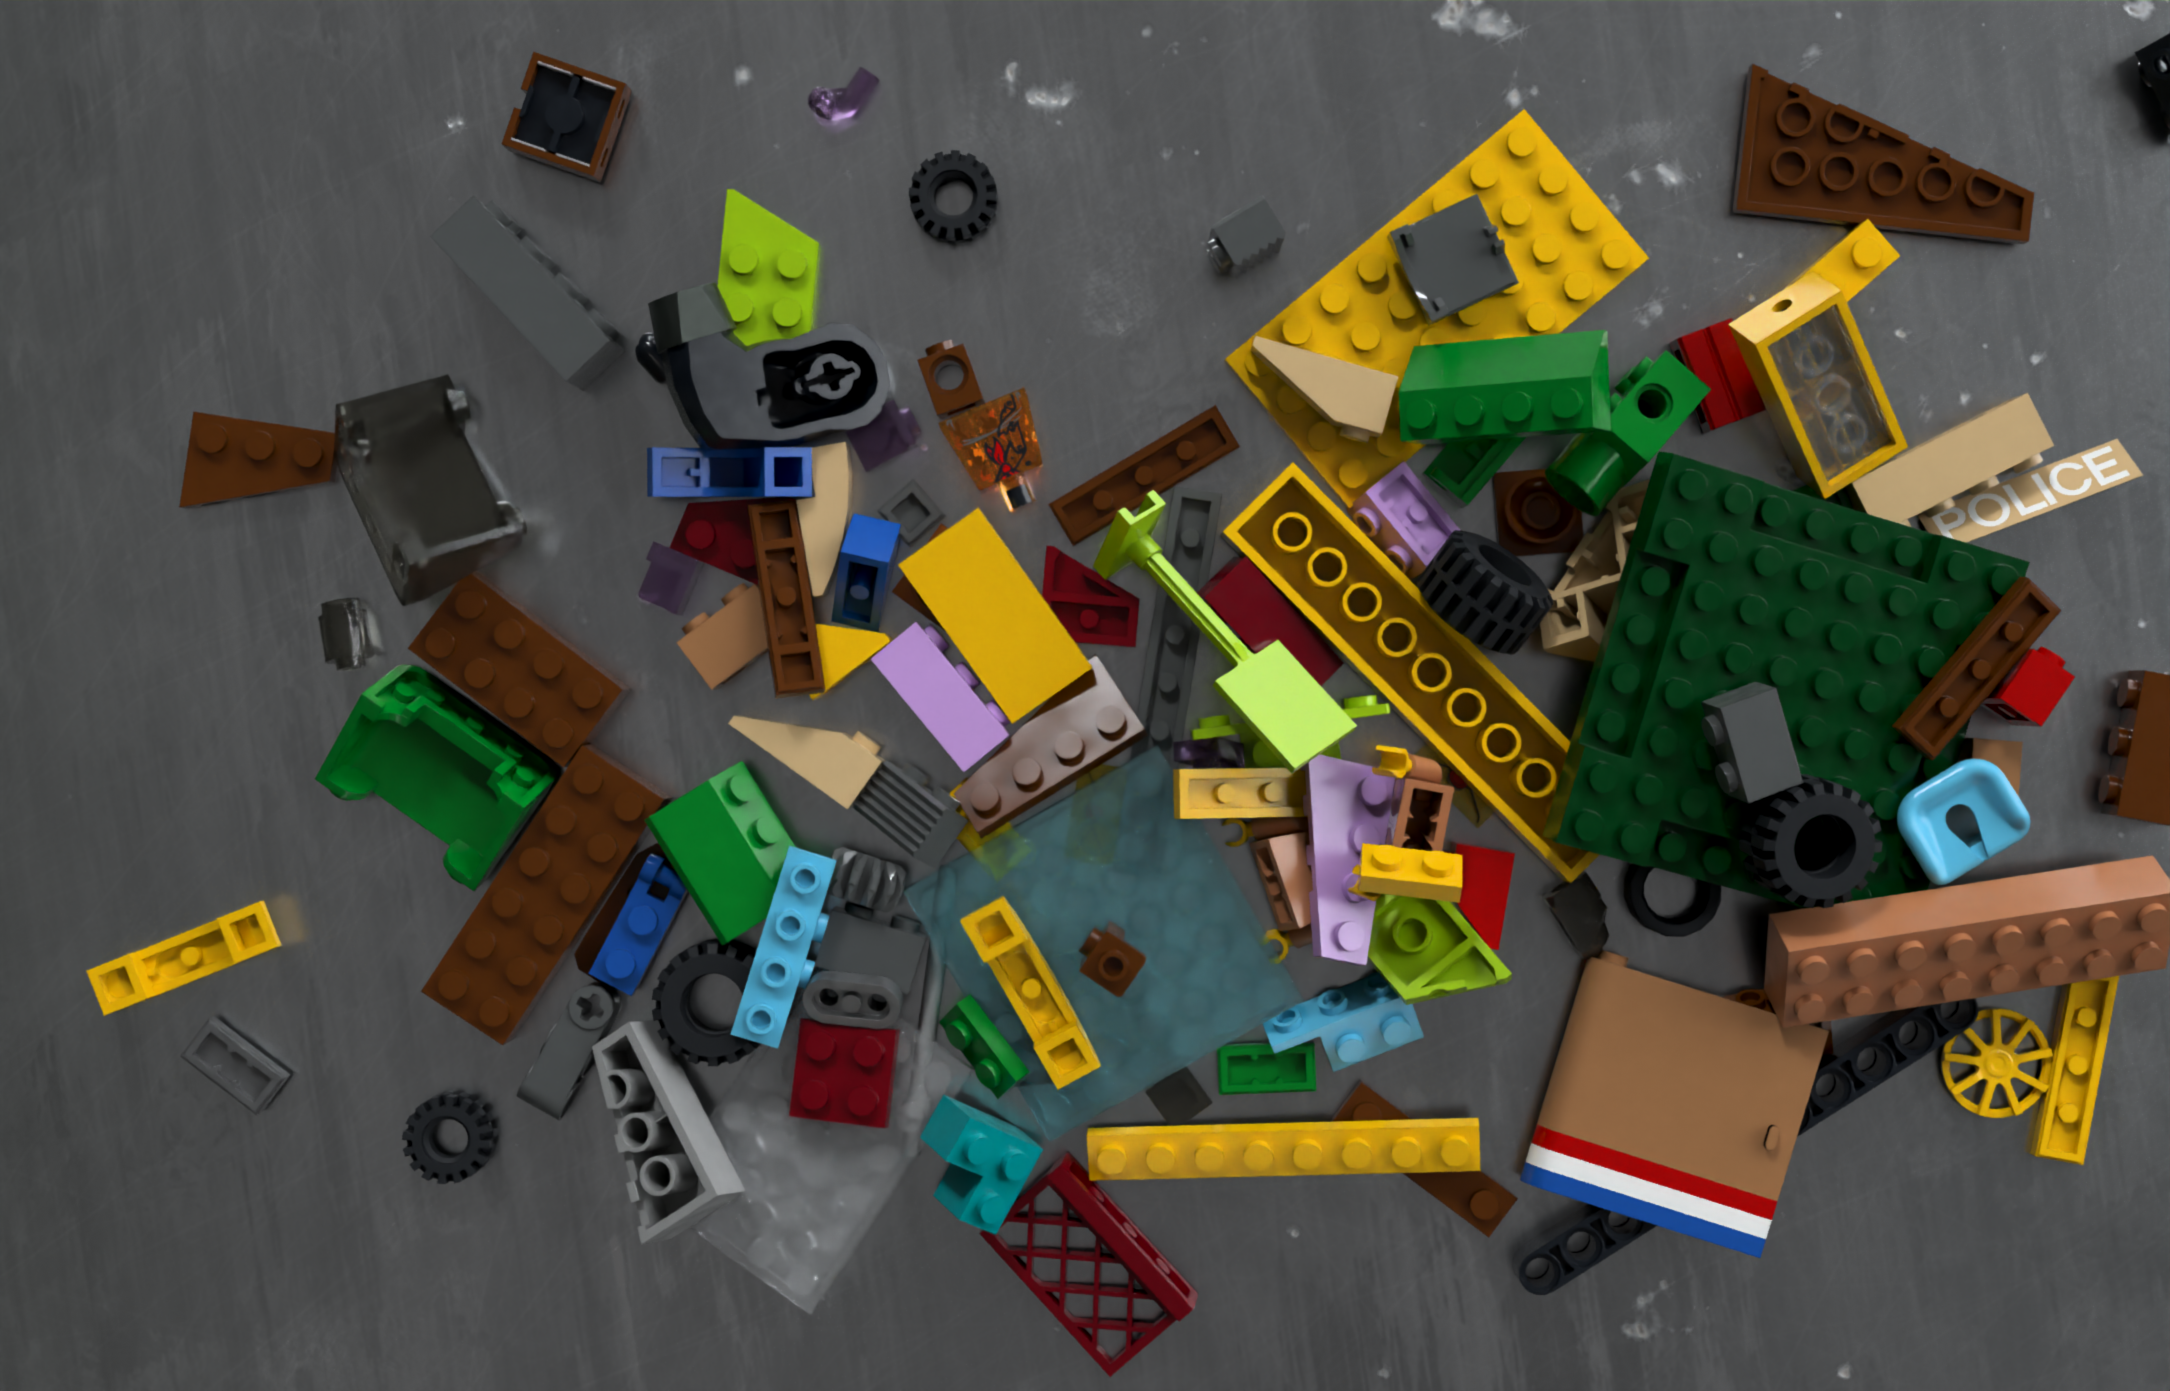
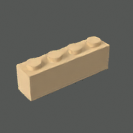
M2026 393L2013 397L1880 464L1845 486L1854 510L1912 527L1908 520L1909 518L1925 511L1928 518L1940 514L1955 506L1952 499L1953 496L1969 489L1972 496L1999 484L1996 475L2011 467L2015 474H2018L2041 463L2043 459L2040 453L2053 447L2054 444L2029 394Z

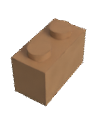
M745 583L738 585L721 599L725 605L710 618L706 612H703L682 628L686 636L676 643L711 690L720 689L768 653L759 586L757 584H754L749 589Z

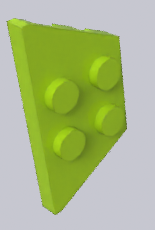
M727 189L717 286L737 327L733 331L734 334L746 346L774 339H792L812 331L821 251L820 243L736 190Z
M1381 894L1376 900L1367 959L1406 1005L1506 984L1512 979V973L1451 902Z

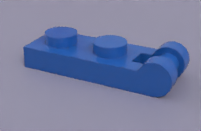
M651 853L644 863L634 887L588 973L630 996L635 994L688 892L675 869L665 865V859L654 853ZM654 882L670 889L665 901L649 893Z

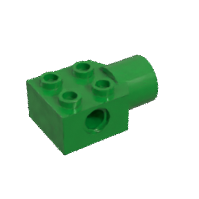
M1667 350L1653 361L1648 356H1645L1615 385L1614 389L1620 395L1614 392L1610 396L1611 431L1577 433L1545 470V477L1554 490L1578 510L1591 516H1598L1619 490L1650 462L1711 390Z

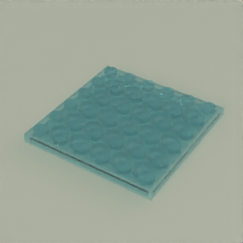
M1158 745L907 886L903 891L964 997L966 998L971 994L1030 1071L1016 1086L1049 1142L1304 1001L1301 992L1202 820L1174 819L1173 770ZM1003 895L1047 961L1101 1063V1067L1057 1090L1035 1052L1032 1038L987 962L984 964L960 923L961 918ZM1109 920L1125 930L1124 940L1147 957L1146 963L1121 997H1116L1079 972L1081 960L1084 957L1083 954L1078 952L1079 947L1094 926L1102 931Z

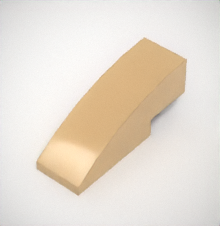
M847 442L812 447V481L815 497L796 500L812 596L815 598L827 597L838 573L840 551L851 521L853 470L850 445Z

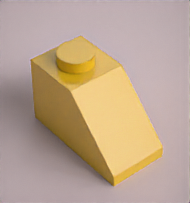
M816 624L825 692L809 694L812 700L821 698L870 661L873 656L892 642L893 639L889 634Z

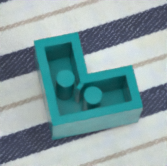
M944 1094L920 1136L938 1155L951 1163L933 1196L958 1220L996 1235L1044 1149L1017 1126Z

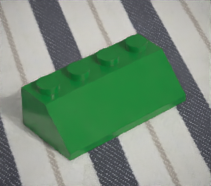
M1607 330L1414 346L1399 389L1400 441L1424 445L1611 431Z

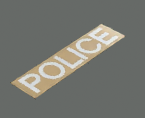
M2115 439L1999 483L1974 496L1970 494L1954 501L1955 506L1933 517L1928 518L1925 512L1917 516L1927 532L1967 543L2143 476V474L2119 440Z

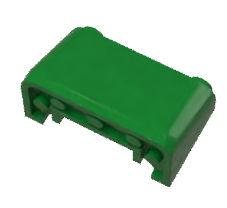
M402 664L394 668L360 695L315 780L328 788L334 796L345 801L362 800L372 792L380 796L448 844L449 848L443 857V865L449 876L456 882L464 884L472 891H475L488 878L547 794L558 772L553 761L436 677L420 667Z

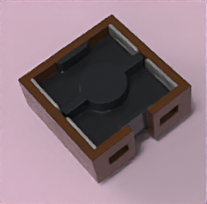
M533 52L521 86V90L526 94L521 109L514 107L502 145L510 152L601 183L632 90L626 83Z

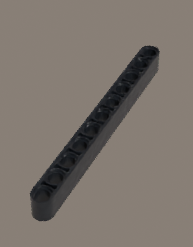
M1976 998L1960 1000L1957 1013L1948 1019H1944L1941 1014L1942 1003L1891 1011L1834 1047V1054L1823 1055L1818 1066L1798 1136L1968 1029L1978 1016ZM1914 1021L1918 1027L1917 1037L1912 1043L1902 1045L1899 1039L1900 1029L1905 1023ZM1873 1047L1877 1053L1876 1063L1871 1069L1861 1071L1858 1067L1859 1054L1864 1049ZM1833 1074L1836 1080L1834 1091L1826 1097H1819L1816 1092L1818 1080L1823 1075ZM1769 1126V1128H1768V1131H1767V1134H1766V1137H1765V1141H1764V1147H1765V1142H1766V1139H1767V1136H1768V1132H1769V1129H1770L1771 1126ZM1587 1204L1521 1246L1514 1255L1513 1270L1522 1286L1528 1292L1535 1295H1547L1657 1225L1630 1217L1624 1226L1612 1227L1609 1225L1611 1211ZM1574 1233H1589L1590 1243L1583 1252L1571 1253L1567 1250V1242ZM1536 1258L1548 1260L1549 1269L1542 1278L1530 1279L1526 1277L1527 1265Z

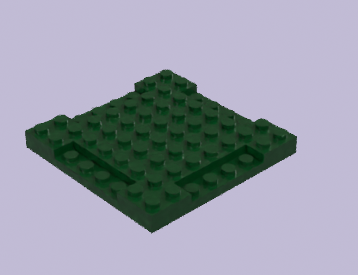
M1658 451L1542 836L1556 843L1644 867L1650 866L1797 907L1809 908L1791 902L1760 886L1753 879L1755 874L1746 870L1743 860L1749 854L1739 849V840L1746 838V832L1740 830L1742 819H1750L1752 811L1746 809L1749 805L1748 803L1728 796L1721 789L1715 774V766L1719 765L1714 747L1706 740L1701 726V720L1705 717L1701 704L1702 701L1750 683L1758 682L1777 689L1800 773L1814 777L1818 776L1853 789L1861 795V800L1869 802L1874 812L1869 817L1879 820L1881 831L1874 834L1875 839L1882 841V852H1874L1872 860L1879 863L1875 873L1867 871L1864 879L1868 884L1862 891L1856 888L1851 889L1853 898L1846 902L1927 890L1930 880L1898 829V809L1903 798L1910 791L1957 763L1971 717L1933 761L1924 758L1892 725L2020 576H2026L2030 562L1771 485L1763 480L1678 454ZM1821 815L1807 821L1797 834L1794 854L1799 866L1813 860L1823 847L1826 830ZM1834 899V904L1842 903Z

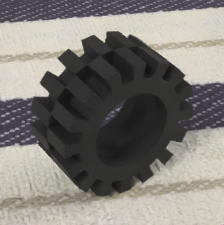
M951 150V154L943 155V152L934 154V159L923 161L920 164L922 168L918 173L915 171L912 177L913 183L912 187H909V198L914 217L919 226L921 225L928 235L939 238L941 242L956 241V244L965 243V239L970 237L974 240L980 236V232L984 228L988 229L992 223L993 215H996L998 193L994 178L991 176L988 167L983 162L977 161L976 156L970 153L967 156L960 154L959 150ZM950 179L964 181L969 185L973 193L970 207L960 215H947L941 212L935 204L936 190L943 182Z
M446 1092L440 1096L436 1095L415 1109V1113L410 1115L406 1121L408 1129L403 1131L402 1140H407V1146L403 1148L405 1157L411 1155L414 1161L409 1164L414 1171L421 1169L424 1172L421 1177L428 1181L435 1178L438 1179L437 1184H447L450 1181H454L455 1184L471 1177L484 1167L490 1160V1154L495 1151L496 1143H493V1139L497 1136V1127L492 1128L490 1121L494 1117L491 1111L487 1114L482 1109L485 1104L479 1099L475 1102L472 1101L470 1094L461 1093L460 1095H455V1092ZM442 1120H455L465 1128L468 1142L461 1154L448 1156L436 1149L432 1134L435 1126Z

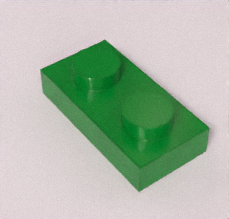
M971 994L958 1002L939 1021L945 1030L949 1042L963 1053L975 1069L978 1080L985 1087L989 1088L997 1099L1009 1092L1030 1072Z

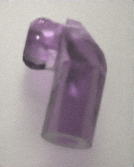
M859 67L845 88L826 89L822 86L813 89L808 97V106L818 117L825 120L852 118L860 112L880 80L868 70Z

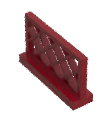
M1069 1152L1065 1153L1047 1173L1015 1200L1001 1225L1002 1227L1007 1222L1028 1223L1027 1247L1009 1246L998 1233L995 1235L985 1230H981L979 1233L1109 1377L1176 1320L1180 1322L1194 1310L1198 1293L1096 1181H1089L1088 1172ZM1048 1186L1063 1200L1062 1216L1036 1215V1196ZM1029 1203L1028 1214L1018 1213ZM1070 1209L1078 1218L1069 1217ZM1035 1224L1062 1226L1061 1250L1034 1248ZM1069 1226L1088 1228L1096 1237L1095 1252L1068 1250ZM1102 1244L1110 1253H1102ZM1019 1256L1027 1257V1265ZM1034 1257L1061 1259L1060 1283L1041 1281L1034 1274ZM1068 1260L1095 1262L1094 1285L1068 1284ZM1102 1262L1121 1264L1129 1273L1128 1288L1101 1286ZM1135 1280L1143 1289H1135ZM1052 1292H1060L1059 1300ZM1067 1293L1094 1295L1093 1319L1074 1317L1066 1309ZM1100 1296L1128 1298L1127 1321L1100 1319ZM1134 1298L1154 1300L1166 1314L1155 1323L1134 1322ZM1085 1328H1092V1336ZM1099 1329L1126 1331V1348L1113 1359L1099 1345ZM1133 1332H1143L1133 1341Z

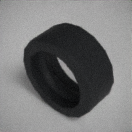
M1631 863L1624 879V898L1630 913L1643 927L1664 936L1684 937L1700 931L1714 918L1721 902L1720 885L1699 880L1701 896L1696 907L1685 916L1664 918L1657 915L1648 906L1644 896V883L1654 867H1644Z

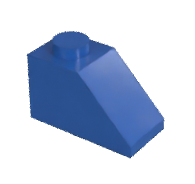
M853 514L840 551L832 622L875 632L879 631L896 561L901 524Z

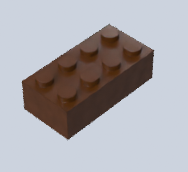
M467 570L408 647L415 655L563 768L569 766L582 745H589L593 742L632 691L629 686L485 576L474 571Z

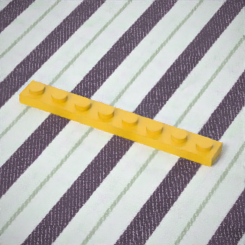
M1478 1118L1088 1128L1086 1135L1089 1181L1481 1171Z

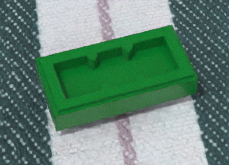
M1314 1041L1301 1043L1274 1054L1270 1042L1217 1044L1219 1095L1316 1091Z

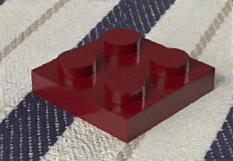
M801 1018L789 1117L888 1128L900 1029H871L827 1024L815 1019Z

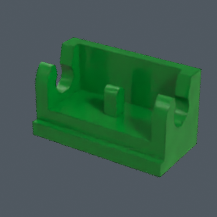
M1526 437L1448 443L1422 474L1461 508H1464L1470 504Z

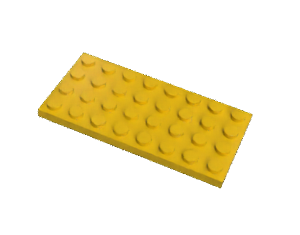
M1523 109L1243 343L1224 361L1342 503L1350 509L1355 500L1401 462H1406L1426 445L1400 441L1399 389L1414 346L1559 334L1647 261L1649 257L1527 111ZM1477 194L1491 224L1496 225L1498 228L1496 234L1499 240L1503 239L1505 243V254L1519 283L1428 326L1387 236L1395 229L1406 224L1411 225ZM1255 336L1398 376L1382 434L1378 438L1370 436L1368 443L1340 436L1341 427L1331 425L1250 351Z

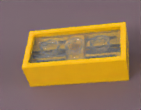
M1812 271L1728 324L1797 478L1822 498L1826 499L1908 447L1841 289Z

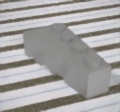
M658 1020L628 1022L592 1046L607 1109H613L618 1134L614 1135L618 1153H624L631 1181L626 1183L631 1203L636 1202L642 1225L637 1227L641 1245L672 1239L745 1192L676 1054L670 1049L671 1045L668 1039L662 1040L657 1032L661 1029Z

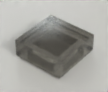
M1185 1062L1145 1089V1093L1169 1126L1183 1125L1213 1103Z

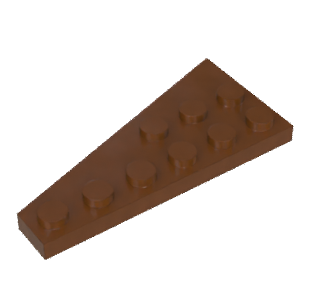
M1752 64L1749 67L1733 203L1734 213L1857 226L1869 219L1876 228L2016 244L2029 242L2034 192L1982 168L1975 169L1951 158V154L1936 147H1927L1908 138V134L1840 103L1836 105L1809 92L1810 89L1792 82L1790 84L1768 74V70Z

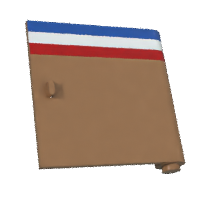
M1600 949L1598 958L1592 956L1587 958L1520 1180L1552 1193L1761 1258L1829 1031L1809 1024L1783 1028L1777 1015L1627 968L1629 958ZM1769 1126H1771L1770 1129H1769L1768 1136H1767V1139H1766V1142H1765V1147H1764L1765 1137H1766V1134H1767V1131H1768Z

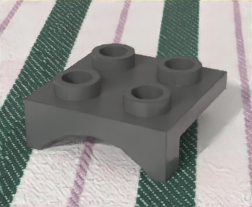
M1477 194L1411 225L1406 224L1395 229L1387 236L1428 326L1519 283L1505 254V243L1503 239L1499 240L1496 234L1498 228L1496 225L1491 224Z

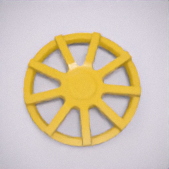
M2000 1008L1978 1011L1976 1021L1990 1017L1991 1043L1985 1044L1970 1027L1962 1033L1977 1047L1978 1050L1975 1056L1951 1053L1953 1044L1959 1034L1944 1044L1941 1057L1944 1082L1954 1099L1964 1108L1975 1114L1990 1118L2020 1115L2031 1107L2041 1097L2043 1092L2046 1093L2049 1087L2048 1079L2052 1064V1049L2049 1047L2044 1034L2038 1026L2022 1014ZM2001 1017L2020 1023L2019 1028L2007 1043H2002ZM2030 1032L2035 1038L2039 1050L2016 1054L2014 1050L2026 1034ZM2041 1059L2042 1065L2038 1080L2018 1069L2020 1063ZM1950 1062L1973 1064L1976 1071L1955 1084L1950 1072ZM2012 1078H2017L2034 1087L2031 1093L2020 1102H2018L2010 1081ZM1983 1079L1986 1085L1980 1103L1976 1105L1966 1099L1961 1092ZM1997 1084L2002 1086L2009 1107L2000 1109L1989 1108Z

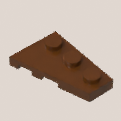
M193 412L179 508L186 509L219 501H231L259 494L283 492L334 483L342 435L327 431Z

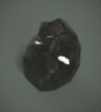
M1583 871L1572 883L1563 881L1549 890L1542 898L1579 955L1584 959H1590V957H1595L1602 952L1603 946L1610 935L1604 922L1607 906L1587 872Z

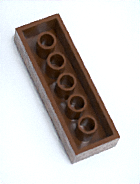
M593 744L582 745L421 992L501 1045H505L515 1039L651 830L644 820L667 806L673 797Z

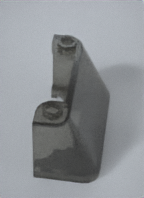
M448 374L336 404L334 449L340 474L390 584L402 606L424 601L519 548L522 543V536L527 534V525L521 509L518 506L512 508L507 500L497 502L465 436V420L471 418L468 399L463 391H456Z

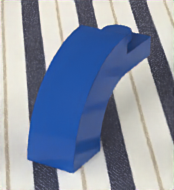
M761 447L757 449L707 451L702 448H647V497H812V447Z

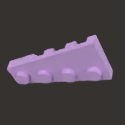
M1318 755L1301 767V771H1305L1306 795H1302L1304 816H1308L1310 845H1306L1307 865H1311L1313 891L1309 892L1313 957L1356 966H1366L1376 901L1349 893L1348 888L1354 887L1359 875L1352 873V870L1357 864H1360L1362 843L1385 845L1395 778L1373 774L1372 766Z

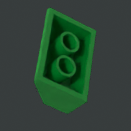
M740 761L644 820L722 946L767 918L789 845L796 847L743 761Z

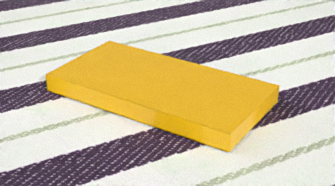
M979 507L898 564L1012 724L1092 668L1088 659Z

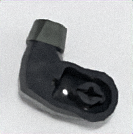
M716 283L692 287L648 303L657 352L662 356L668 390L684 426L702 449L715 451L757 449L761 447H792L832 433L846 432L866 426L884 408L890 387L887 360L876 341L853 324L831 322L792 339H774L746 346L733 332L737 327Z

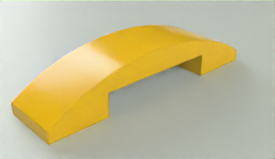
M1004 895L961 918L960 923L984 964L986 962L989 964L1034 1042L1033 1048L1057 1090L1101 1067L1096 1052L1062 987L1028 930Z
M263 900L139 951L129 953L89 969L86 972L105 1016L282 945Z

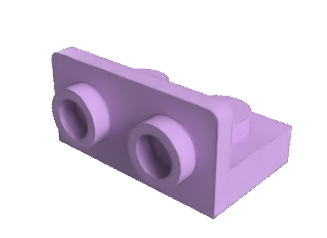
M1404 461L1355 500L1350 509L1346 508L1353 518L1354 524L1369 537L1410 581L1426 569L1451 533L1455 530L1460 531L1459 527Z

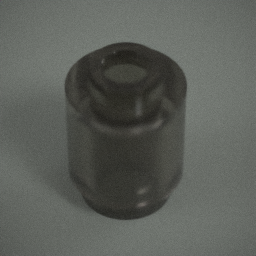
M344 598L322 603V615L318 617L325 663L336 664L337 671H351L366 667L365 659L371 658L375 654L367 609H362L360 598Z

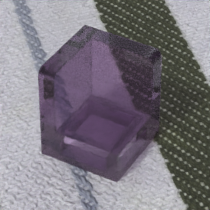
M653 541L646 560L651 561V564L638 595L641 599L665 608L673 614L683 616L705 563Z

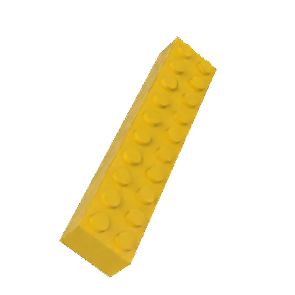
M1292 462L1220 536L1241 557L1246 556L1312 629L1386 703H1389L1390 707L1561 880L1572 883L1600 854L1556 843L1542 836L1570 741L1468 638L1454 630L1433 611L1420 590Z

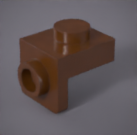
M1109 920L1102 931L1094 926L1079 947L1078 952L1084 955L1079 972L1116 997H1121L1146 963L1147 957L1124 940L1125 930Z

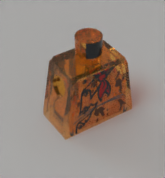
M1024 387L938 423L944 436L981 494L1000 487L1010 512L1037 501L1026 475L1044 468L1029 399Z

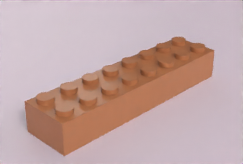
M2152 855L1834 904V907L1829 908L1818 906L1769 914L1764 991L1782 1027L1786 1028L2166 969L2170 946V879Z

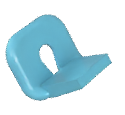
M1973 758L1954 764L1910 791L1900 803L1897 813V825L1900 834L1929 880L1937 885H1946L2024 838L2030 828V816L2004 773L1989 761ZM1957 804L1967 806L1973 812L1979 830L1978 834L1965 842L1960 840L1946 824L1948 810Z

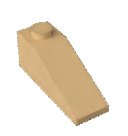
M1255 336L1250 351L1331 425L1341 427L1340 436L1368 443L1370 436L1378 438L1382 434L1398 376Z
M741 715L733 716L728 723L846 809L853 807V803L858 800L859 794L863 793L865 786L870 783V779L876 775V771L886 761L877 755L881 746L860 731H857L852 737L847 732Z

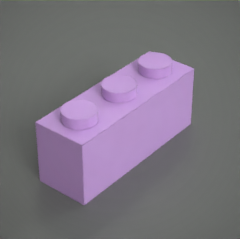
M915 622L873 656L871 660L960 769L966 772L1011 735L1005 728L1010 723V720L994 699L985 704L974 689L981 683L963 661L954 666L943 651L949 647V644L932 624L924 629L920 623Z

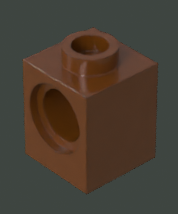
M947 340L925 349L927 356L917 361L939 419L985 404L964 343L954 346L952 340ZM946 365H956L963 370L964 374L962 383L952 390L943 389L937 384V374Z

